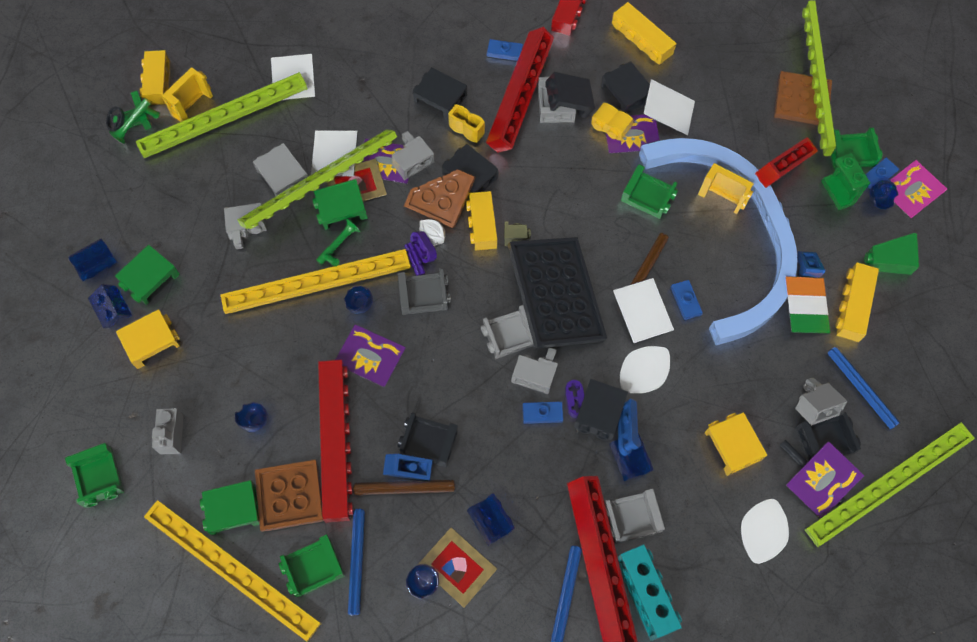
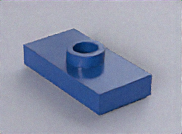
M490 39L487 57L518 61L523 44Z
M886 157L865 174L870 181L868 188L873 192L895 175L899 168Z
M689 280L671 285L670 288L684 320L703 314Z
M562 402L522 404L523 424L563 423Z

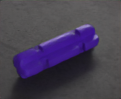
M409 242L405 244L404 247L415 275H425V269L417 250H415L414 243Z

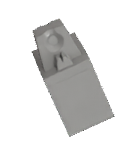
M408 131L402 134V141L405 143L403 145L404 149L397 150L392 155V164L404 180L434 163V153L420 136L414 138Z
M261 203L224 208L226 232L229 239L233 240L236 249L244 248L243 238L249 237L248 233L258 234L262 231H267L266 219L258 222L259 224L252 229L240 226L237 220L262 205Z
M549 348L546 358L541 356L538 361L529 355H519L511 382L549 394L558 366V361H554L556 350Z
M813 377L805 381L806 383L803 388L806 393L799 397L796 410L810 425L831 419L842 413L847 400L829 383L822 385Z
M177 408L156 410L155 428L152 432V448L159 454H181L184 415Z

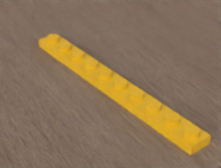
M406 249L220 294L223 311L225 314L410 269V263Z
M157 500L145 514V519L306 642H309L321 625L319 621Z

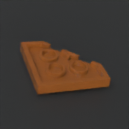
M457 169L450 174L411 189L404 207L455 228L476 177Z

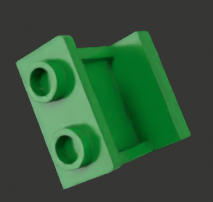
M874 127L869 128L866 133L840 135L839 129L834 130L836 148L830 156L834 170L838 167L835 160L850 153L853 154L861 168L875 167L882 159L883 153L879 148L878 135L875 133Z
M852 153L837 158L835 163L838 167L834 173L821 180L838 210L854 205L870 184V181Z
M638 164L623 191L621 201L660 219L663 213L667 214L671 206L669 204L670 199H675L678 193L676 189L678 183L674 181L673 185H670L643 173L645 167Z
M356 179L314 191L315 198L312 199L315 209H319V214H316L319 225L323 224L325 230L329 229L328 224L360 216L361 220L368 219Z
M147 245L115 277L119 281L117 285L125 292L129 290L132 293L130 296L136 302L140 303L142 301L145 305H148L147 298L170 276L176 279L180 273L173 264L150 245Z
M103 443L65 457L66 465L72 468L79 496L76 499L77 504L85 508L94 507L99 501L115 499L118 497V494L124 492L114 452L108 444Z
M251 480L202 492L200 507L205 513V519L202 521L203 528L210 535L213 536L216 535V532L249 524L253 526L260 525L256 485Z
M327 534L311 545L285 556L283 554L280 556L279 568L283 575H287L289 582L286 583L290 595L294 594V596L299 598L345 576L333 544Z

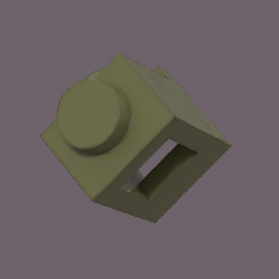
M505 221L504 246H507L510 241L531 239V229L527 228V225H522L521 223L508 225V221Z

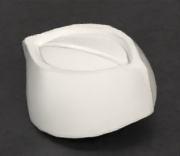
M432 219L420 220L419 231L426 233L433 246L444 243L446 230L439 222Z

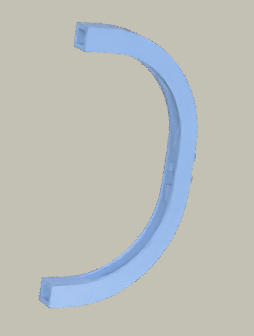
M677 138L642 145L639 157L645 169L678 162L698 163L710 167L715 163L754 183L751 191H753L751 197L759 210L776 253L777 267L775 280L769 294L759 304L741 314L713 321L709 330L715 345L734 341L755 332L765 325L788 297L785 276L795 277L797 271V249L790 228V222L785 217L782 204L778 201L770 185L767 188L764 187L755 175L758 169L748 160L716 143L698 139Z

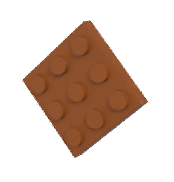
M785 71L780 72L775 118L814 125L819 124V120L816 118L817 105L814 104L815 90L812 89L813 76ZM827 79L829 100H831L832 80Z
M316 460L255 470L261 532L324 521Z

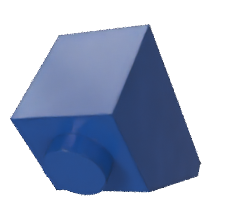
M386 454L383 475L430 480L433 460L402 454Z

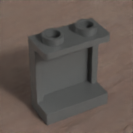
M439 269V273L409 277H406L405 272L398 273L402 315L448 310L447 303H451L450 291L446 292L445 286H449L448 275H444L443 269Z

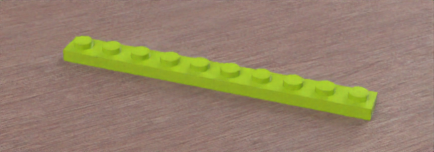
M808 1L806 8H803L802 17L805 18L804 32H807L806 46H809L808 60L811 61L812 89L815 90L814 104L817 105L818 133L821 134L820 149H823V156H831L836 148L816 2Z
M300 72L139 139L136 141V144L143 158H147L307 90V85Z
M384 130L237 219L240 226L252 229L261 220L271 218L277 210L287 208L292 201L302 199L305 193L318 189L323 182L333 180L336 174L349 170V166L362 162L367 155L377 153L378 149L382 146L390 145L393 142L392 140L397 138L395 131Z
M962 422L807 527L805 529L806 533L817 547L821 546L975 438Z

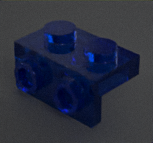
M103 239L91 243L68 257L82 281L94 277L97 273L110 268L117 262Z
M101 284L88 297L102 327L105 329H110L121 317L129 318L132 315L120 294V290L116 286Z
M618 440L612 441L609 444L624 481L643 477L653 471L651 460L648 457L642 440L641 446L635 450L632 449V452L627 456H623L620 453Z
M494 493L467 510L488 546L508 536L515 529L512 519L506 514L500 500L496 498Z

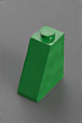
M917 233L872 246L866 252L864 262L868 266L878 268V272L912 275L919 268Z

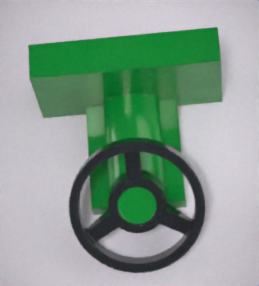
M138 91L131 92L135 109L142 101ZM112 107L106 117L107 128L110 131L118 130L135 109L124 112L122 108ZM118 109L120 111L119 114L112 115L115 110ZM144 112L131 127L142 124L145 130L151 129L152 126L148 114ZM110 118H112L114 129L110 126Z

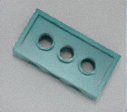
M641 545L620 554L618 561L623 580L650 641L681 629V616L677 610L674 611L670 603L672 602L671 594L667 589H664L661 583L663 577L659 569H655L652 563L654 558L650 549H646L645 545ZM637 568L642 570L643 575L638 573ZM646 588L651 590L652 596L647 593ZM656 609L661 612V617L656 614Z

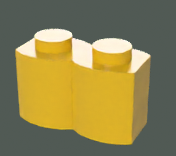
M603 103L592 116L591 124L597 131L606 132L610 138L621 141L632 127L633 118L625 112L618 111L614 106Z
M455 105L448 113L450 128L457 133L463 134L468 140L478 143L485 134L484 120L480 116L470 113L465 107Z

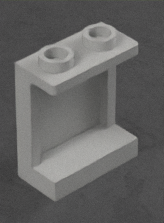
M549 76L540 77L538 81L540 123L575 122L576 109L559 106L555 111L550 110L547 89L545 87V82Z
M284 143L274 147L271 151L257 157L253 161L256 171L260 172L275 196L308 177Z
M523 305L519 306V311L492 320L483 318L481 331L484 337L487 336L489 340L487 343L490 354H494L495 359L534 346Z
M653 489L645 490L644 493L604 501L614 544L662 533L665 530Z

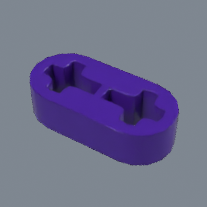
M424 231L413 232L410 236V241L414 243L415 250H417L423 263L434 262L437 258V253Z
M571 380L565 387L567 410L571 417L577 418L579 413H576V410H572V408H574L575 401H577L578 407L581 408L584 390L579 381ZM571 386H575V389H579L576 392V397H574L573 391H569L571 389Z

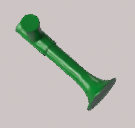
M144 98L127 121L118 130L109 131V133L116 140L125 144V134L144 112L155 119L159 117L160 113L150 108L151 102Z
M346 219L347 224L343 232L316 259L320 265H323L325 261H328L334 267L339 265V259L331 255L350 234L354 232L360 233L357 226L350 220Z

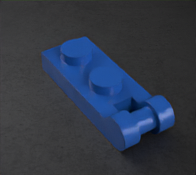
M629 399L624 403L618 422L619 451L623 456H627L632 452V449L635 450L641 446V440L638 438L637 402L633 399Z

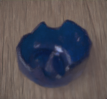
M880 180L871 187L869 191L870 201L878 209L887 210L895 205L894 199L898 196V191L893 182L890 180Z
M353 286L344 297L345 307L355 314L365 313L371 308L373 303L371 291L364 286Z
M255 402L243 404L242 409L239 412H235V422L242 430L247 432L260 430L268 419L267 410L261 404Z
M427 564L415 566L410 570L406 578L407 590L412 596L420 599L432 595L440 583L439 573L433 566Z

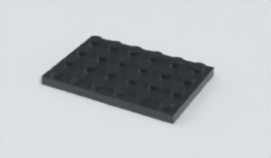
M578 237L510 241L508 243V250L535 349L603 342L607 339Z

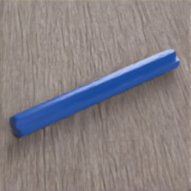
M832 348L828 355L890 429L900 423L899 420L839 348Z
M354 509L348 600L349 615L360 614L364 509Z
M571 546L551 642H563L582 551V548L578 546Z

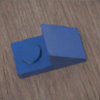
M798 251L797 260L800 264L798 277L820 278L825 273V268L817 252Z

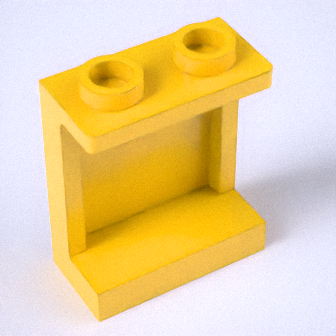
M191 67L162 95L172 117L179 122L189 119L186 111L202 95H206L210 99L213 97L211 87L206 80L207 77L202 71H196Z
M714 163L707 173L698 195L705 198L710 190L737 204L734 211L737 214L740 209L744 210L753 194L751 188L754 183Z
M159 309L116 331L131 363L137 369L145 366L144 360L170 346L180 347L177 341L180 337L175 329L171 330L169 325L172 322L167 314L163 315Z
M744 412L739 415L732 413L723 422H719V420L714 421L708 425L709 428L705 431L706 436L710 435L726 465L723 469L727 476L755 464L767 456Z

